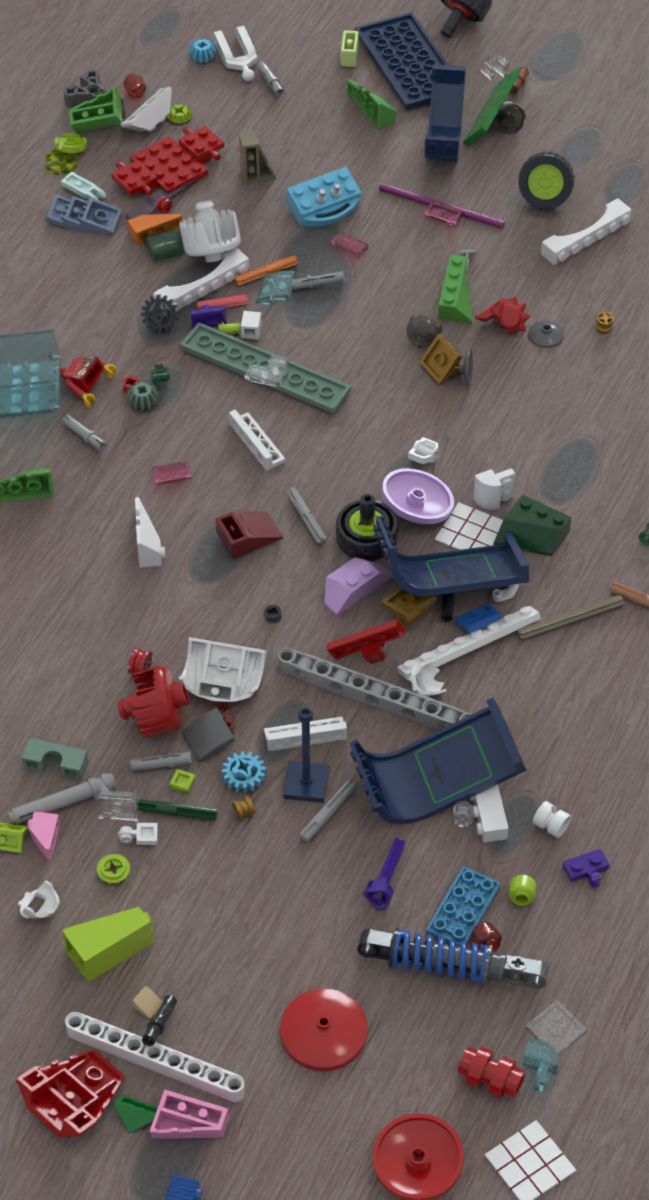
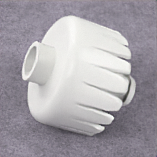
M203 201L196 204L195 209L198 210V213L195 216V223L194 219L190 217L187 221L184 220L183 223L181 221L179 224L185 253L192 257L205 256L206 262L223 260L225 251L234 249L241 243L236 213L232 210H227V213L225 210H221L220 218L219 212L212 207L214 206L212 201Z

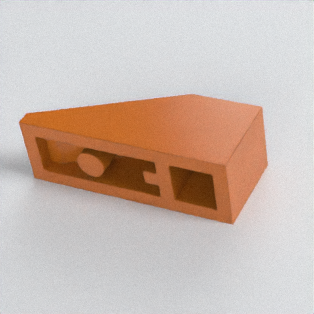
M181 214L141 215L127 220L128 233L135 243L139 245L179 230L182 216Z

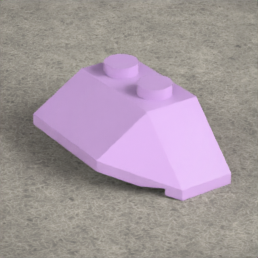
M354 557L326 577L324 605L334 615L339 616L393 578L392 573L381 563Z

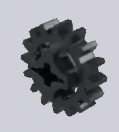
M158 294L156 298L151 296V301L145 300L147 306L141 307L145 310L144 313H141V316H145L142 322H148L147 328L153 327V332L157 329L159 333H162L164 329L169 331V326H175L173 321H178V318L175 317L176 314H179V311H175L178 305L172 304L173 299L167 300V295H164L163 298L161 294ZM154 304V309L150 311L151 306ZM160 311L167 314L160 316L154 313ZM170 316L169 321L166 323L165 319Z

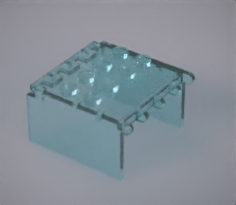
M53 330L0 336V418L52 413L53 410L60 408L61 359L59 358L60 352Z

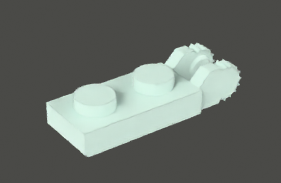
M73 172L60 181L61 186L88 199V201L90 197L96 200L106 197V193Z

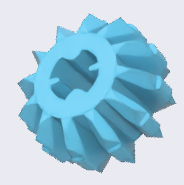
M198 38L197 41H193L190 44V57L195 63L200 62L201 64L205 62L207 64L208 61H213V58H215V45L211 40H205V38L200 40Z

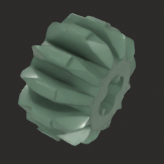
M142 381L140 384L135 382L134 386H130L127 397L130 406H134L135 410L141 408L143 411L144 408L150 410L151 406L156 405L158 393L155 385H151L150 382L145 384Z

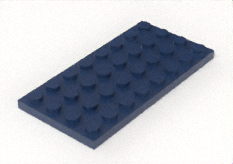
M413 12L355 27V31L359 32V40L405 109L430 103L433 65H448V63Z

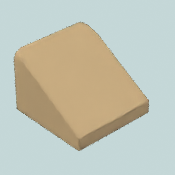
M145 986L133 999V1008L148 1019H151L157 1013L163 1001L150 988Z

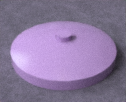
M416 469L392 471L384 478L381 486V497L384 503L395 514L411 522L420 524L442 522L449 517L454 506V498L450 489L440 479L424 471Z

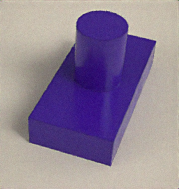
M203 305L200 310L190 311L192 329L198 322L209 327L218 326L221 322L227 324L225 306L211 308L209 305Z

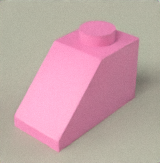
M34 812L33 818L28 821L27 829L31 833L32 841L47 860H52L60 828L59 815Z

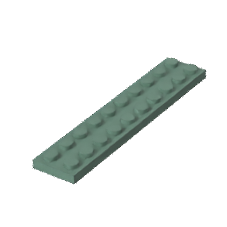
M199 322L180 344L181 350L333 414L351 392V386Z

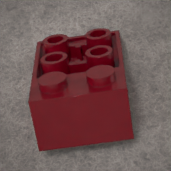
M267 511L230 512L216 518V533L232 559L283 539L282 534Z

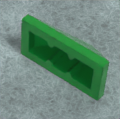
M125 1095L119 1097L114 1104L129 1133L151 1123L158 1109L156 1106Z

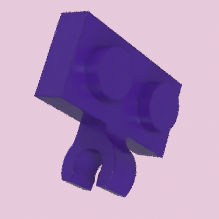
M598 849L565 860L562 866L571 882L587 877L593 889L600 886L599 880H601L599 872L608 870L610 864L602 850Z

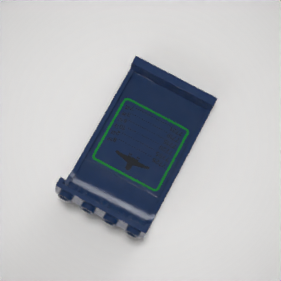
M376 516V523L373 524L374 534L377 535L381 551H383L384 559L387 561L396 583L403 590L411 594L434 596L529 583V565L512 533L504 534L505 544L407 556L397 552V547L394 546L390 530H388L387 524L384 522V516Z
M492 697L486 700L487 708L394 752L385 754L370 753L362 747L357 739L350 742L352 748L350 755L359 766L356 768V771L365 782L362 786L365 793L370 795L371 800L368 802L372 811H377L385 821L394 824L418 822L527 771L495 699Z

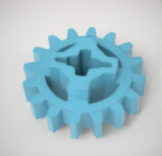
M241 751L239 756L233 753V759L227 757V763H223L222 777L224 778V783H228L229 789L235 787L236 792L243 789V792L246 793L248 788L254 791L255 785L260 787L261 781H265L266 767H264L263 760L259 761L258 755L252 757V752L245 755L244 751Z

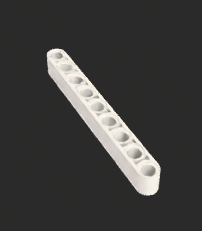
M72 1012L65 1019L67 1034L76 1041L228 1101L239 1102L244 1098V1079L238 1074L156 1042L153 1046H146L143 1044L141 1036L79 1012ZM74 1024H80L78 1027H71ZM93 1032H100L97 1035H91ZM114 1039L119 1040L117 1043H111ZM133 1047H138V1048H139V1049L136 1050V1051L130 1050V1049L133 1048ZM152 1055H158V1056H159L158 1058H155V1059L150 1058ZM172 1063H179L177 1066H170ZM194 1070L199 1071L197 1074H191L190 1072ZM213 1078L219 1079L217 1082H211L210 1080ZM233 1086L239 1087L237 1090H231L230 1088Z

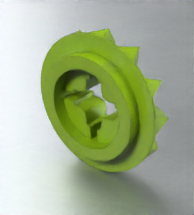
M174 104L173 107L170 106V113L166 116L173 123H185L191 119L192 110L187 105Z
M107 855L97 865V875L102 882L105 881L109 885L111 883L119 884L122 880L126 881V877L130 874V864L122 855ZM111 864H113V867L117 869V873L115 875L111 871Z

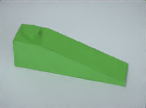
M347 80L348 95L378 130L396 124L397 112L394 107L386 100L354 81Z
M51 468L30 470L0 481V502L54 496Z

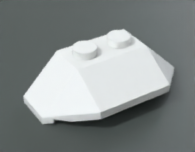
M171 87L159 89L130 117L122 122L121 126L139 132L154 130L156 128L155 125L166 119L165 116L170 113Z

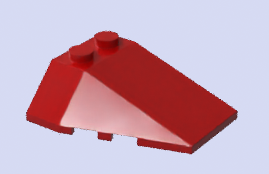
M91 1050L70 1056L69 1060L53 1061L49 1066L42 1068L39 1066L33 1067L16 1079V1083L27 1109L58 1137H79L96 1124L124 1081L125 1075L96 1050Z

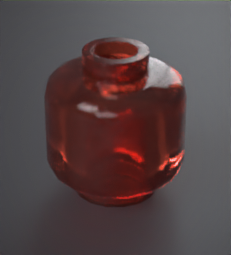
M129 74L123 83L128 96L131 98H141L147 89L142 76L138 74Z
M490 922L477 924L471 932L470 939L472 943L478 944L479 951H481V944L492 945L493 953L500 948L502 936Z

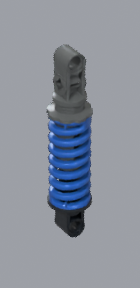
M397 927L394 934L374 929H365L361 933L357 947L358 953L363 957L389 961V968L401 969L403 963V968L409 970L414 962L416 972H421L425 965L427 974H432L436 969L438 976H443L448 971V976L455 978L457 973H459L460 979L464 981L471 975L472 982L480 983L483 986H486L488 980L492 979L496 980L497 983L504 982L533 989H542L546 986L549 966L544 961L511 956L506 953L496 954L493 953L492 945L481 944V951H479L478 944L473 943L469 949L465 941H461L459 947L455 946L456 942L454 939H450L448 945L444 944L443 937H439L433 945L432 935H427L425 943H421V933H416L414 940L410 941V932Z

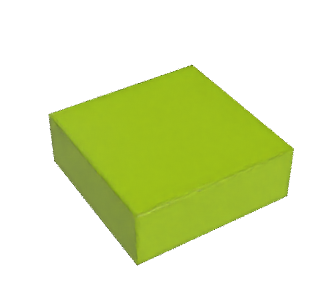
M177 769L169 783V789L188 794L196 779V775Z

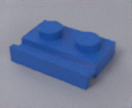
M486 603L455 617V623L470 634L501 620L502 615L500 611L497 612L496 608Z

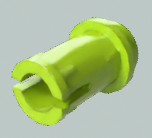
M221 322V324H218V331L226 334H240V324H224V322Z

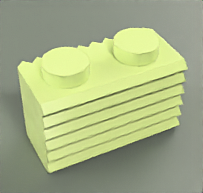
M343 31L341 66L355 67L357 64L358 31Z

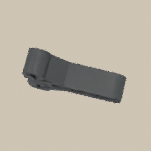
M88 70L80 76L81 87L71 83L64 89L65 106L74 108L85 101L89 102L96 98V95L108 92V90L100 87V76L97 70ZM121 98L123 119L126 116L125 101Z

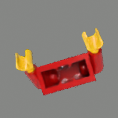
M88 356L73 359L67 368L60 369L59 375L64 379L65 386L77 397H82L84 405L87 408H91L89 401L95 403V397L93 394H85V392H89L104 371H106L105 376L112 379L116 373V367L113 364L106 366L105 362L101 361L98 356Z

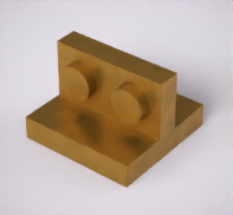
M438 334L420 360V363L442 385L445 384L450 375H463V373H459V361L462 359L461 354L443 335Z
M399 588L381 601L384 609L393 613L394 620H397L405 629L428 612L429 606L436 602L435 595H414Z

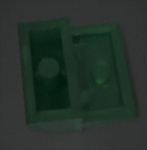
M169 229L161 234H151L147 238H143V244L149 250L150 257L154 262L186 254L179 229Z

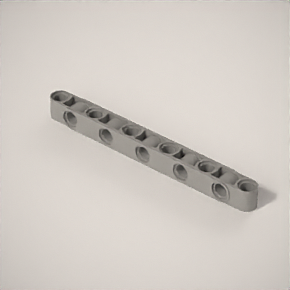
M283 648L278 652V668L282 673L436 730H441L472 715L454 706L291 648Z

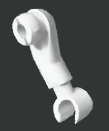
M521 584L509 585L508 588L503 590L495 589L492 593L493 600L499 603L513 598Z

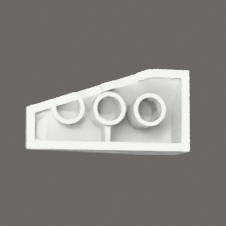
M136 497L139 567L162 566V558H165V547H161L160 538L139 497Z

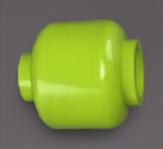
M527 875L514 876L509 884L508 894L510 900L519 906L531 904L536 897L535 880Z

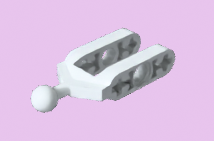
M239 26L235 28L237 40L245 55L233 58L222 31L213 32L214 43L224 65L230 69L242 70V78L245 81L250 82L253 80L254 72L249 68L257 62V55L245 27Z

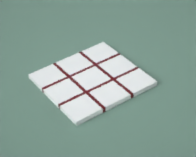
M458 502L434 541L456 550L491 546L503 520Z
M537 1120L484 1154L518 1200H535L576 1172L574 1166Z

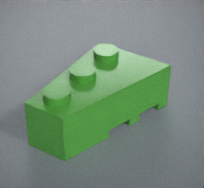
M115 86L104 94L96 95L97 97L89 102L85 101L69 110L70 125L76 133L120 125L123 122L121 96Z

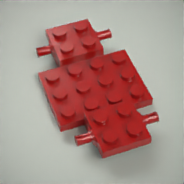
M206 126L194 132L186 127L183 129V133L186 136L179 139V144L169 136L129 156L131 164L126 166L121 161L117 162L116 167L119 170L111 173V177L130 196L137 192H143L151 196L154 193L153 189L157 187L167 195H170L208 175V169L202 164L212 158L215 161L220 160L221 155L217 151L225 147L224 141Z

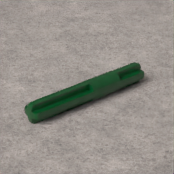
M142 799L138 800L137 810L165 815L216 820L218 814L216 809L179 805L176 803Z

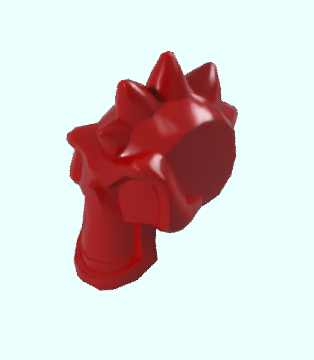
M514 296L510 300L506 298L499 299L498 302L493 303L488 309L475 315V318L482 322H488L493 318L495 322L499 321V327L504 328V332L513 333L516 331H526L525 322L530 318V315L524 313L526 303L517 304V299Z

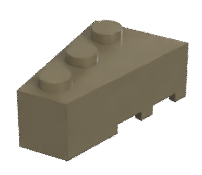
M256 132L239 133L240 172L244 184L276 179L273 166Z

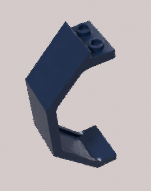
M433 65L428 135L425 137L424 157L459 159L466 67Z

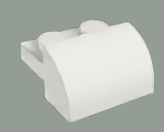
M511 468L497 474L491 469L475 475L473 499L476 504L484 509L496 510L500 509V502L513 498L515 480L513 469Z

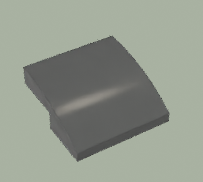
M217 708L199 717L182 731L199 762L217 755L218 749L235 742L233 734Z

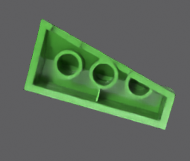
M450 254L439 302L438 319L473 323L467 277V256Z

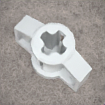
M422 437L420 441L417 440L413 448L409 451L408 459L421 464L435 462L439 453L438 443Z

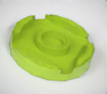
M62 134L61 138H55L54 146L60 152L78 153L87 148V139L85 137L81 138L78 134Z

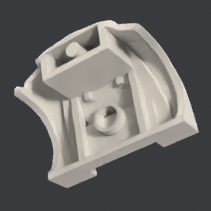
M189 637L186 664L182 675L178 678L192 694L208 700L236 702L252 698L260 685L268 651Z

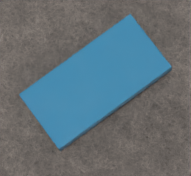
M463 866L427 927L426 934L432 935L435 939L443 937L446 944H448L450 939H454L456 942L455 946L459 947L461 941H465L468 945L497 894L501 883Z

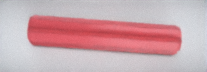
M246 294L199 301L197 302V309L200 310L203 305H209L211 308L247 305L248 298Z

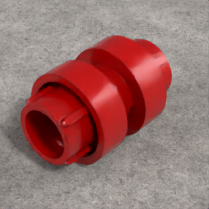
M482 1046L478 1050L472 1047H468L465 1050L457 1072L460 1076L466 1078V1084L478 1089L482 1084L489 1086L488 1093L500 1099L504 1095L510 1098L516 1097L525 1076L524 1070L516 1067V1061L505 1056L500 1061L493 1059L494 1051Z

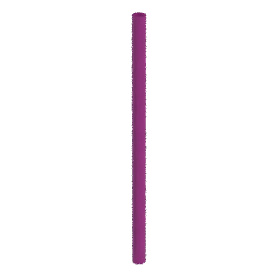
M380 183L379 190L497 227L503 228L504 221L386 184Z

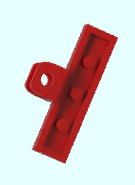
M397 620L389 621L327 643V651L336 660L362 651L364 659L373 664L385 660V653L381 647H384V643L404 637L405 629Z

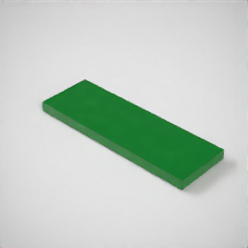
M518 68L514 69L497 83L463 141L466 146H469L487 132L520 75L521 71Z

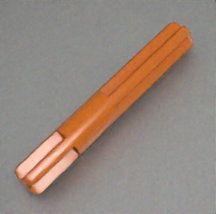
M292 255L235 276V283L237 286H241L298 264L297 257Z

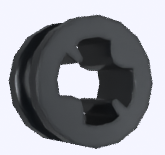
M269 605L265 608L264 615L267 622L277 623L281 620L282 615L279 606Z

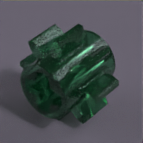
M163 364L154 365L155 369L150 370L152 383L157 382V386L166 385V381L170 380L169 368L164 367Z

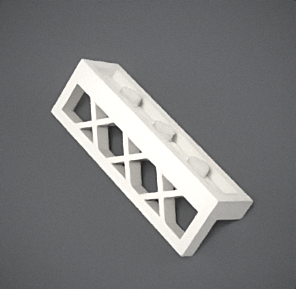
M236 409L229 412L231 427L266 471L285 463L284 456L249 413L240 416ZM245 420H248V421H249V423H250L249 426L247 425V423L245 422ZM272 456H276L278 459L273 461Z
M343 717L310 722V745L347 739L346 722H343ZM301 723L264 729L268 752L302 746Z

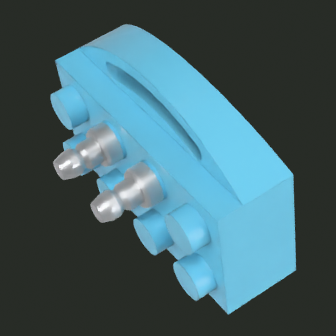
M344 167L287 188L285 201L300 226L320 227L337 223L348 217L359 205L361 191L348 168ZM344 210V211H342L341 213H338V214H336V215H333V216H330V217H325V216H328V215H330V214L336 213V212H338V211Z

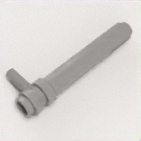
M112 773L101 774L99 778H90L87 782L11 809V812H8L12 824H19L32 819L34 812L50 813L91 797L97 798L101 794L104 798L108 799L111 797L113 789L117 788Z

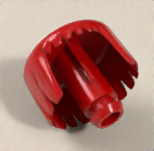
M164 665L133 673L131 677L134 678V683L143 684L137 686L138 691H135L136 694L127 696L126 700L121 698L118 701V710L123 720H129V717L133 719L144 718L136 722V726L143 728L139 732L144 734L142 736L145 738L179 730L183 724L182 707L189 705V698L184 683H176L171 671Z

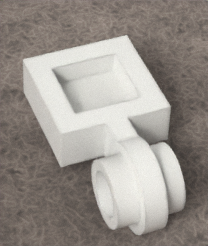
M137 823V830H133L129 826L121 827L118 832V838L122 843H130L132 839L137 838L136 845H157V823Z

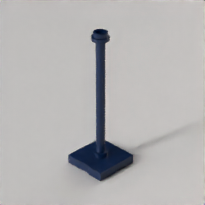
M304 707L298 712V720L302 726V762L289 761L284 799L324 803L329 765L310 763V722L313 720V712L310 708Z

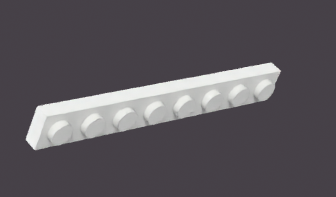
M531 606L523 607L520 611L508 614L499 621L463 637H458L446 645H440L437 649L423 653L413 660L404 662V664L397 667L398 672L405 679L409 680L414 666H420L429 660L435 659L436 662L431 665L438 667L540 620V613Z

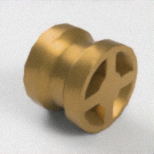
M600 312L596 318L595 328L599 333H610L613 329L614 316L609 312Z
M249 796L243 797L240 801L235 800L232 802V807L238 820H243L247 815H255V809Z

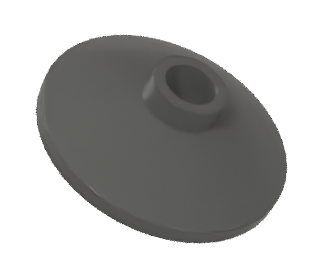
M551 321L536 322L529 329L530 340L540 347H554L563 340L564 333L562 328Z
M472 350L467 352L464 362L459 364V373H463L467 386L471 385L473 373Z

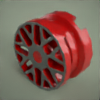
M134 648V654L130 656L128 665L131 667L128 668V673L131 675L150 669L152 662L151 651L145 653L140 648Z

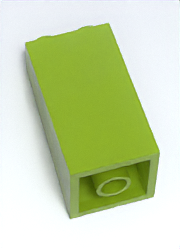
M136 907L62 930L65 951L87 982H90L153 943L152 919L147 912L143 913L140 907Z

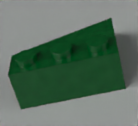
M522 494L503 519L493 545L505 544L504 534L512 533L519 548L528 549L532 553L552 556L570 532L572 517Z

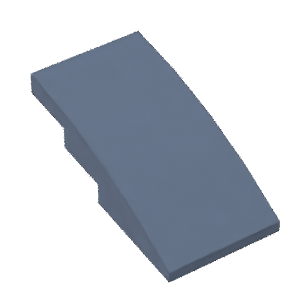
M56 194L45 221L77 231L113 234L122 209L91 197L88 202L75 196L70 200Z

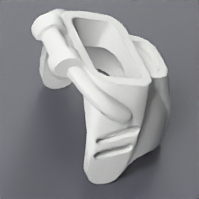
M435 659L412 668L409 681L412 683L413 692L416 691L418 694L426 697L447 692L446 689L441 690L444 682H438L434 679L440 671L431 665L436 662Z
M44 881L39 889L31 893L26 892L22 901L18 902L20 914L25 918L32 919L51 917L60 904L53 885L48 881ZM35 897H40L45 902L40 910L34 913L33 909L28 906Z

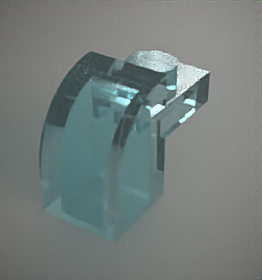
M529 1037L522 1066L538 1070L534 1090L543 1092L544 1086L550 1084L552 1074L557 1075L558 1054L549 1043Z

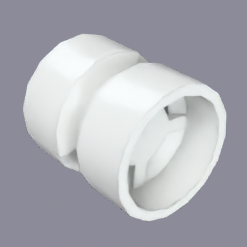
M548 801L542 803L533 818L534 825L541 829L547 828V832L556 838H560L571 821V815L563 810L557 811V807Z

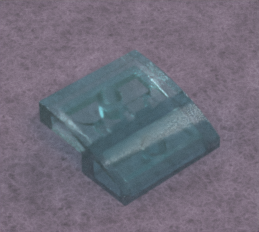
M280 271L263 276L256 304H273L274 299L289 300L295 272Z

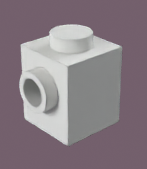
M244 311L241 322V338L259 340L262 325L261 312Z

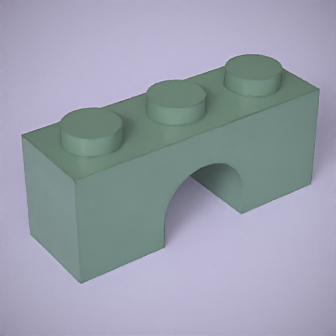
M29 738L21 757L23 769L43 773L47 764L59 762L61 763V776L77 781L82 780L88 764L86 750L79 747L64 746L60 743H49L41 739Z

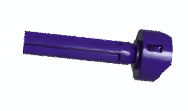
M398 838L394 840L379 878L370 880L366 885L363 895L376 910H385L390 904L394 891L389 883L405 846L404 840H399Z

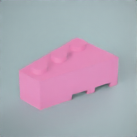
M164 1089L150 1134L152 1139L223 1137L230 1119L228 1108Z

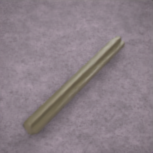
M617 595L518 629V636L521 640L618 608L624 605L623 597Z

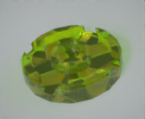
M57 149L52 150L46 155L45 166L53 174L65 175L71 173L78 166L77 155L75 153L60 152Z

